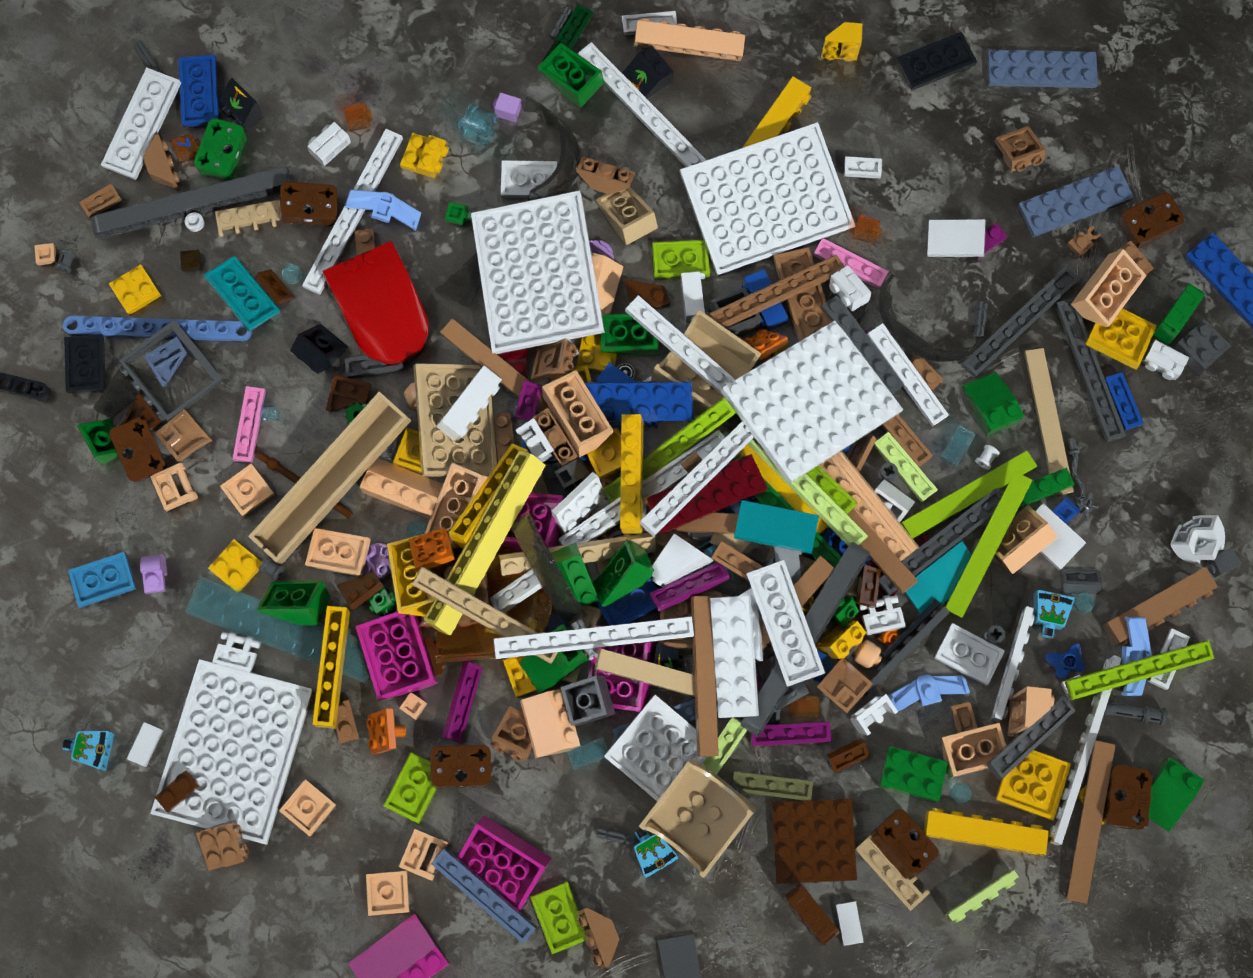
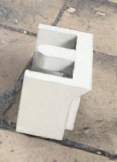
M534 418L516 429V432L521 435L532 454L542 463L553 457L552 452L554 450Z
M887 694L883 697L875 696L851 715L850 721L858 733L868 736L871 734L867 728L874 721L878 723L883 722L884 718L882 715L886 712L896 714L898 711Z

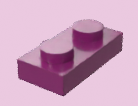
M997 223L985 230L984 254L1008 237Z
M524 380L514 418L526 422L532 420L535 416L542 385Z

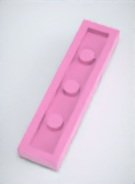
M824 238L821 239L813 256L826 260L837 254L845 267L849 266L862 281L880 289L889 271Z
M246 386L233 461L253 463L266 394L264 388Z

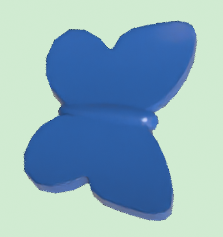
M1079 643L1071 646L1067 653H1063V655L1048 653L1044 656L1047 663L1051 667H1055L1054 674L1057 678H1065L1072 670L1074 672H1082L1086 667L1085 663L1080 659L1082 657V650Z

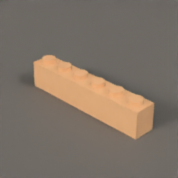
M650 19L637 20L634 47L647 48L652 45L656 50L741 61L745 35L738 31L728 33L723 32L721 29L706 30L702 26L692 28L687 27L686 24L670 25L666 21L656 23Z

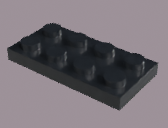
M962 31L896 58V62L911 91L977 64V60Z

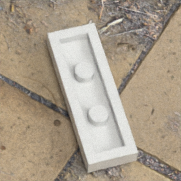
M676 11L622 16L624 35H634L637 20L650 19L656 23L666 21L670 25H677Z
M537 566L492 596L490 599L493 607L505 613L545 586L546 581L541 569Z
M1170 629L1160 653L1186 646L1190 637L1177 630ZM1176 670L1150 677L1148 682L1167 690Z

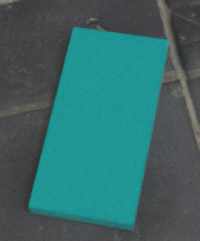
M235 256L204 274L205 280L249 332L280 313V309Z
M742 500L734 538L812 554L819 515Z
M959 541L915 576L918 582L905 592L919 614L934 600H937L941 606L950 599L972 556L963 541Z

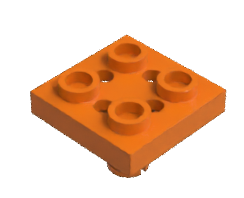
M765 329L759 330L754 336L743 340L761 353L759 360H761L762 364L772 358V353L789 344L787 336Z
M446 527L409 539L417 573L421 567L425 569L432 567L440 569L445 563L455 560Z
M393 708L368 715V746L371 755L396 749V737H405L406 727L405 725H394Z

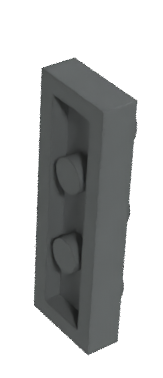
M367 356L344 359L347 378L350 379L404 370L403 362L384 364L374 359L371 360Z

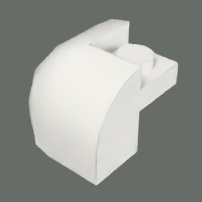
M1218 515L1192 516L1193 519L1184 525L1179 524L1170 545L1176 555L1182 560L1199 565L1201 560H1215L1218 550H1223L1225 532Z

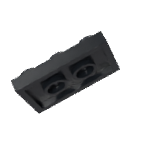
M103 334L64 337L66 392L79 393L106 390Z

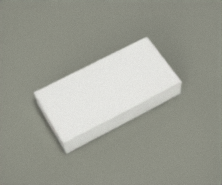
M144 722L127 759L147 767L164 730Z
M856 901L835 905L843 946L863 943Z

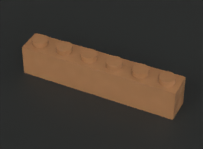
M1206 567L1107 622L1103 625V628L1114 646L1119 643L1123 646L1130 642L1125 617H1145L1147 627L1152 624L1157 627L1165 622L1164 618L1170 615L1173 618L1181 613L1180 608L1186 606L1188 609L1197 604L1196 599L1201 596L1203 599H1206L1213 595L1212 590L1218 586Z

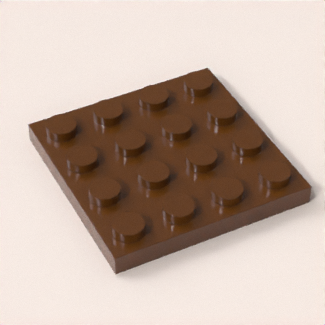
M852 799L772 802L776 884L857 881Z

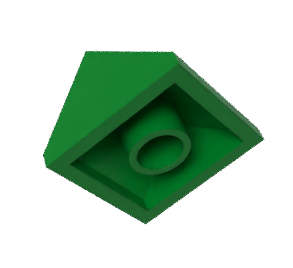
M111 419L83 423L77 426L93 457L101 465L118 457L116 448L109 435L110 430L115 427Z

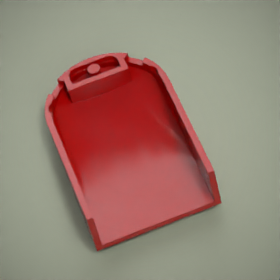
M392 241L322 271L326 284L358 348L365 356L384 364H398L413 358L422 350L429 334L428 318Z

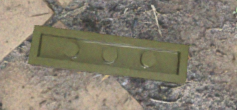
M740 771L733 772L732 782L745 793L806 801L811 800L812 780Z

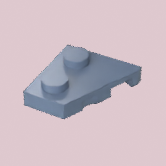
M175 337L147 353L144 357L164 388L186 357L187 352L179 339Z

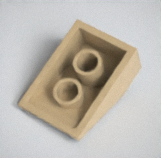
M631 187L610 195L605 194L595 200L618 237L626 245L658 228L654 211Z

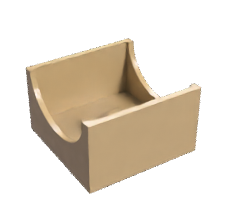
M700 310L696 312L692 322L683 334L735 380L755 369L761 356L760 352ZM670 352L660 364L654 367L651 381H692L693 412L698 416L723 398L719 392L673 352Z
M693 757L679 772L639 827L642 830L652 832L673 846L696 867L699 875L704 878L752 816L757 806Z

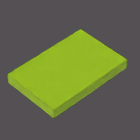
M704 240L652 242L654 279L681 278V273L699 271L704 273L705 277H710L709 253Z
M410 752L383 806L420 824L437 788L432 787L430 784V761Z
M568 881L530 896L552 954L585 941L584 930L577 921V912L579 910Z

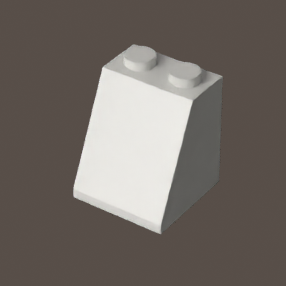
M674 534L653 564L654 572L651 580L664 587L711 566L716 561Z

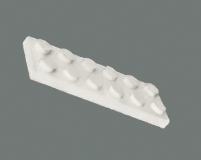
M146 67L101 163L103 168L134 180L137 179L144 164L143 156L163 124L181 85L180 80Z
M782 560L747 573L787 687L825 674L785 561Z
M751 596L710 598L718 718L759 716Z

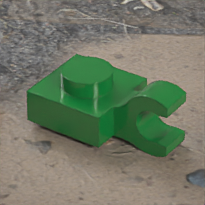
M449 202L444 219L445 222L463 225L464 221L473 224L471 213L474 212H468V207L465 205Z

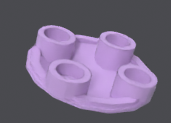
M376 543L369 545L363 575L375 572L379 579L389 575L391 567L387 544Z

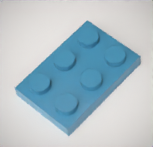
M126 552L68 570L77 605L80 608L137 589Z

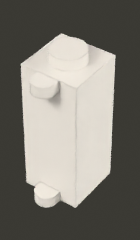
M700 271L681 273L680 281L685 322H692L698 310L707 316L710 313L704 310L701 279L705 278V274L700 273Z

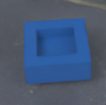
M1066 497L1052 511L1067 524L1081 510Z

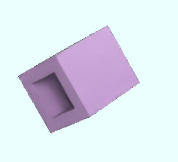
M500 93L498 99L495 98L493 103L495 117L516 123L522 107L521 99Z

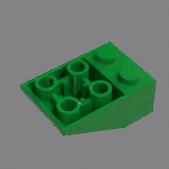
M562 624L552 632L568 631V629ZM580 649L558 652L552 664L535 655L525 656L519 664L541 694L585 664L589 659L583 650Z

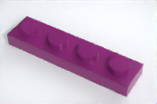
M717 562L651 592L650 597L659 612L730 580V577L725 567Z
M468 661L463 662L442 738L457 743L462 742L483 667Z
M830 722L766 725L758 737L751 733L752 747L831 742Z

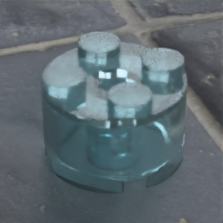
M470 104L464 118H461L458 122L457 128L460 129L461 139L480 148H483L482 145L487 146L495 133L493 125L494 123L497 124L498 117L497 114Z

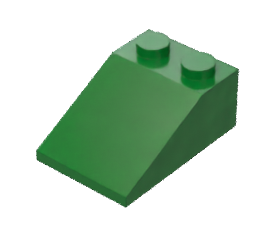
M562 43L537 67L538 71L568 100L580 108L604 84L603 74L600 69Z
M629 314L602 315L605 333H601V352L640 357L660 356V341Z
M997 372L962 385V389L985 436L1018 424L1025 417L1017 399Z
M626 539L599 574L593 584L601 606L605 607L641 587L652 576L654 569L645 548Z
M322 580L272 581L257 611L297 625H317L331 596Z
M1172 758L1163 760L1152 779L1149 820L1170 832L1197 795L1205 779Z

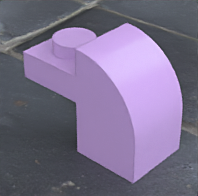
M163 554L141 557L140 571L143 574L144 593L151 594L166 591L164 578L167 575L166 557Z

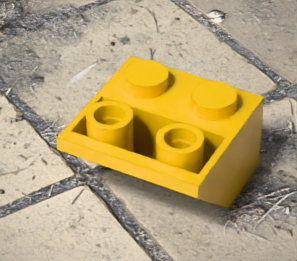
M844 22L827 35L824 40L821 58L857 61L862 43L863 24Z

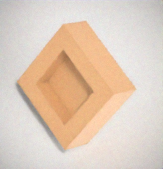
M54 243L35 245L37 265L57 263Z
M410 692L399 709L417 720L427 706V703Z

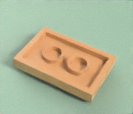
M314 528L305 566L362 576L371 539Z

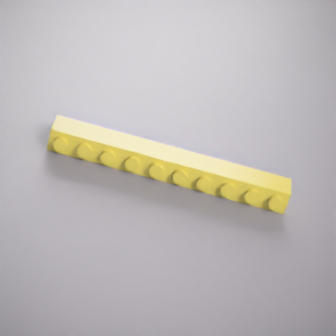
M518 451L446 581L472 596L475 594L477 587L484 578L486 571L546 466L534 455ZM435 599L423 621L439 632L451 636L462 613Z

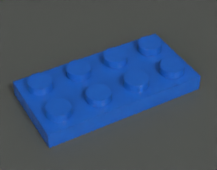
M215 54L180 57L179 79L181 82L182 126L208 125L211 119H220Z

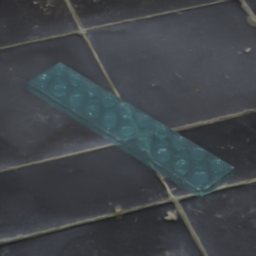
M200 577L186 608V614L320 666L324 624L318 622L317 625H297L259 613L257 608L261 600ZM347 634L343 675L366 684L370 672L360 640L355 636Z

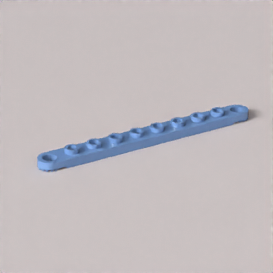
M69 316L63 322V329L71 336L103 334L104 337L148 339L174 319ZM175 319L191 340L243 342L252 336V331L249 332L248 330L243 336L237 334L239 328L244 327L240 321ZM70 322L78 323L77 328L74 330H69L68 326ZM173 332L165 339H173L177 336Z

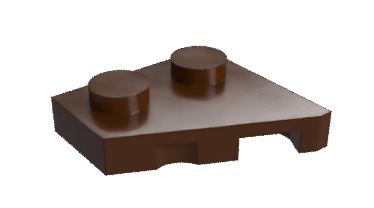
M624 280V286L630 303L639 295L654 309L670 305L665 286Z
M334 375L326 411L330 412L347 408L356 402L359 404L363 402L368 403L372 384Z
M139 393L136 396L132 408H129L125 420L120 425L136 418H142L147 420L151 430H153L162 422ZM137 424V428L134 430L142 435L144 426Z
M371 572L338 584L337 587L349 607L354 610L381 590L384 585L375 572Z

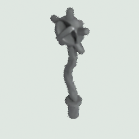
M1069 438V455L1073 456L1072 476L1080 488V497L1076 494L1073 497L1076 500L1075 505L1081 510L1079 513L1084 514L1085 518L1089 519V513L1092 509H1098L1099 506L1093 504L1091 500L1092 492H1089L1086 496L1085 485L1077 474L1080 450L1077 448L1075 438Z

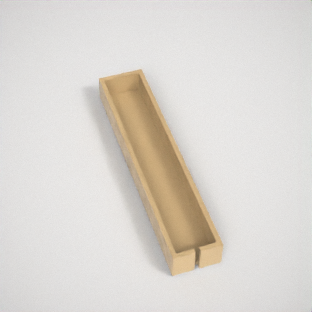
M378 392L248 537L260 548L264 549V552L275 562L283 564L412 420L383 394Z

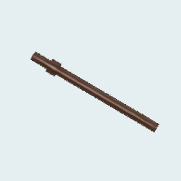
M261 451L257 452L255 457L267 464V467L272 471L276 470L295 484L301 479L279 464L280 462L275 458H270ZM339 503L333 507L334 510L348 519H351L354 514Z

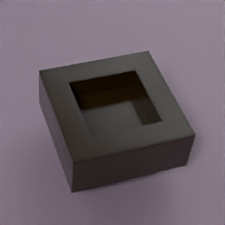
M199 250L180 251L182 271L201 270Z

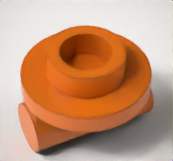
M897 629L882 632L877 637V640L889 646L899 636V632Z

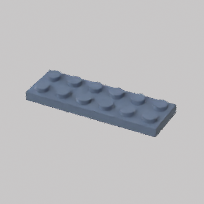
M988 50L987 52L988 86L1096 88L1098 85L1096 52Z
M1119 166L1020 202L1018 208L1032 237H1036L1132 201L1134 196Z

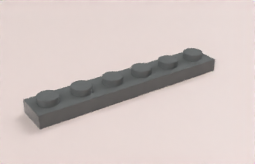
M836 295L821 306L822 310L831 322L835 321L843 329L890 393L893 394L904 386L902 381L840 298Z
M945 606L941 610L937 608L929 616L931 620L927 624L923 622L916 629L919 633L914 638L910 635L903 642L905 647L901 651L896 649L889 656L892 660L887 665L883 662L876 669L878 674L874 678L871 676L867 678L873 684L865 692L866 696L950 613Z
M1064 695L1059 696L1054 701L1053 707L1029 728L1021 731L986 764L997 780L1003 779L1076 711Z

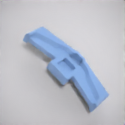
M350 189L345 204L347 209L373 210L371 218L386 223L390 222L392 216L416 231L421 217L420 211L385 191L374 192Z
M1125 617L1130 646H1122L1121 664L1152 656L1146 618ZM1146 679L1126 684L1121 695L1142 696Z
M927 674L917 677L916 680L891 693L888 697L899 712L920 700L923 707L941 702L940 695H966L970 691L963 675L931 676Z

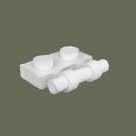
M886 595L881 599H877L876 607L885 606V611L876 612V607L869 608L859 604L860 611L868 610L869 614L862 616L867 632L866 635L904 628L906 626L901 607L893 609L892 604L898 603L897 595Z
M223 631L221 639L227 640L226 645H217L212 663L252 673L257 654L250 652L252 647L259 649L261 641L255 640L251 636H239L236 632L231 631L228 633ZM234 644H243V650L233 648Z

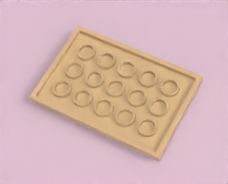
M414 365L422 476L447 477L452 463L484 475L491 474L496 467L497 456L491 395L488 397L490 402L484 410L480 408L477 412L479 417L476 421L466 426L469 430L462 438L459 436L454 441L436 427L481 369L479 365Z

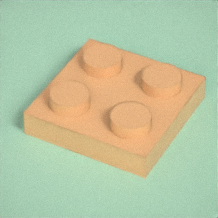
M252 463L220 485L242 517H245L275 495Z
M305 779L279 811L311 837L336 807V804Z
M407 871L366 874L368 916L410 912Z

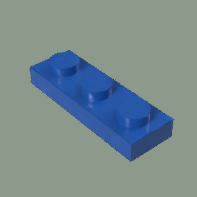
M1123 372L1105 377L1124 431L1142 426L1144 422Z

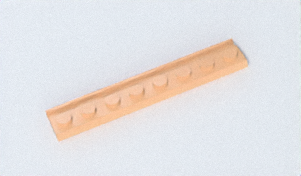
M840 451L819 465L858 502V505L853 509L900 561H903L919 548L917 543L843 451Z

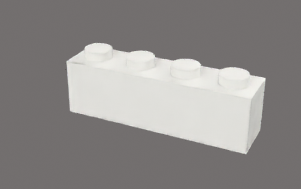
M483 366L436 427L454 441L459 436L462 438L469 430L466 426L469 423L473 424L479 417L477 413L479 409L484 410L490 402L488 397L490 395L494 396L500 389L498 384L502 379Z

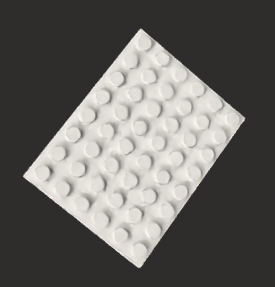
M818 122L680 169L679 171L717 276L856 227Z
M580 191L471 213L492 353L500 354L555 343L565 338L570 340L605 333Z
M836 321L831 322L720 390L789 484L903 411V408Z
M199 659L156 795L186 770L200 787L169 813L155 799L150 814L205 829L236 819L237 825L241 826V837L243 839L267 845L314 690Z

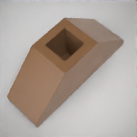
M156 134L143 156L147 171L153 181L171 189L179 190L177 183L180 182L177 172L172 170V166L175 165L171 155H167L166 151L169 150L165 139L162 140L159 134Z
M583 156L576 171L591 189L609 195L629 188L635 172Z
M548 408L533 417L552 446L553 453L562 467L579 457L558 421Z
M584 908L577 912V921L584 930L585 942L592 951L594 965L598 967V970H602L610 966L619 937L611 919L589 908Z

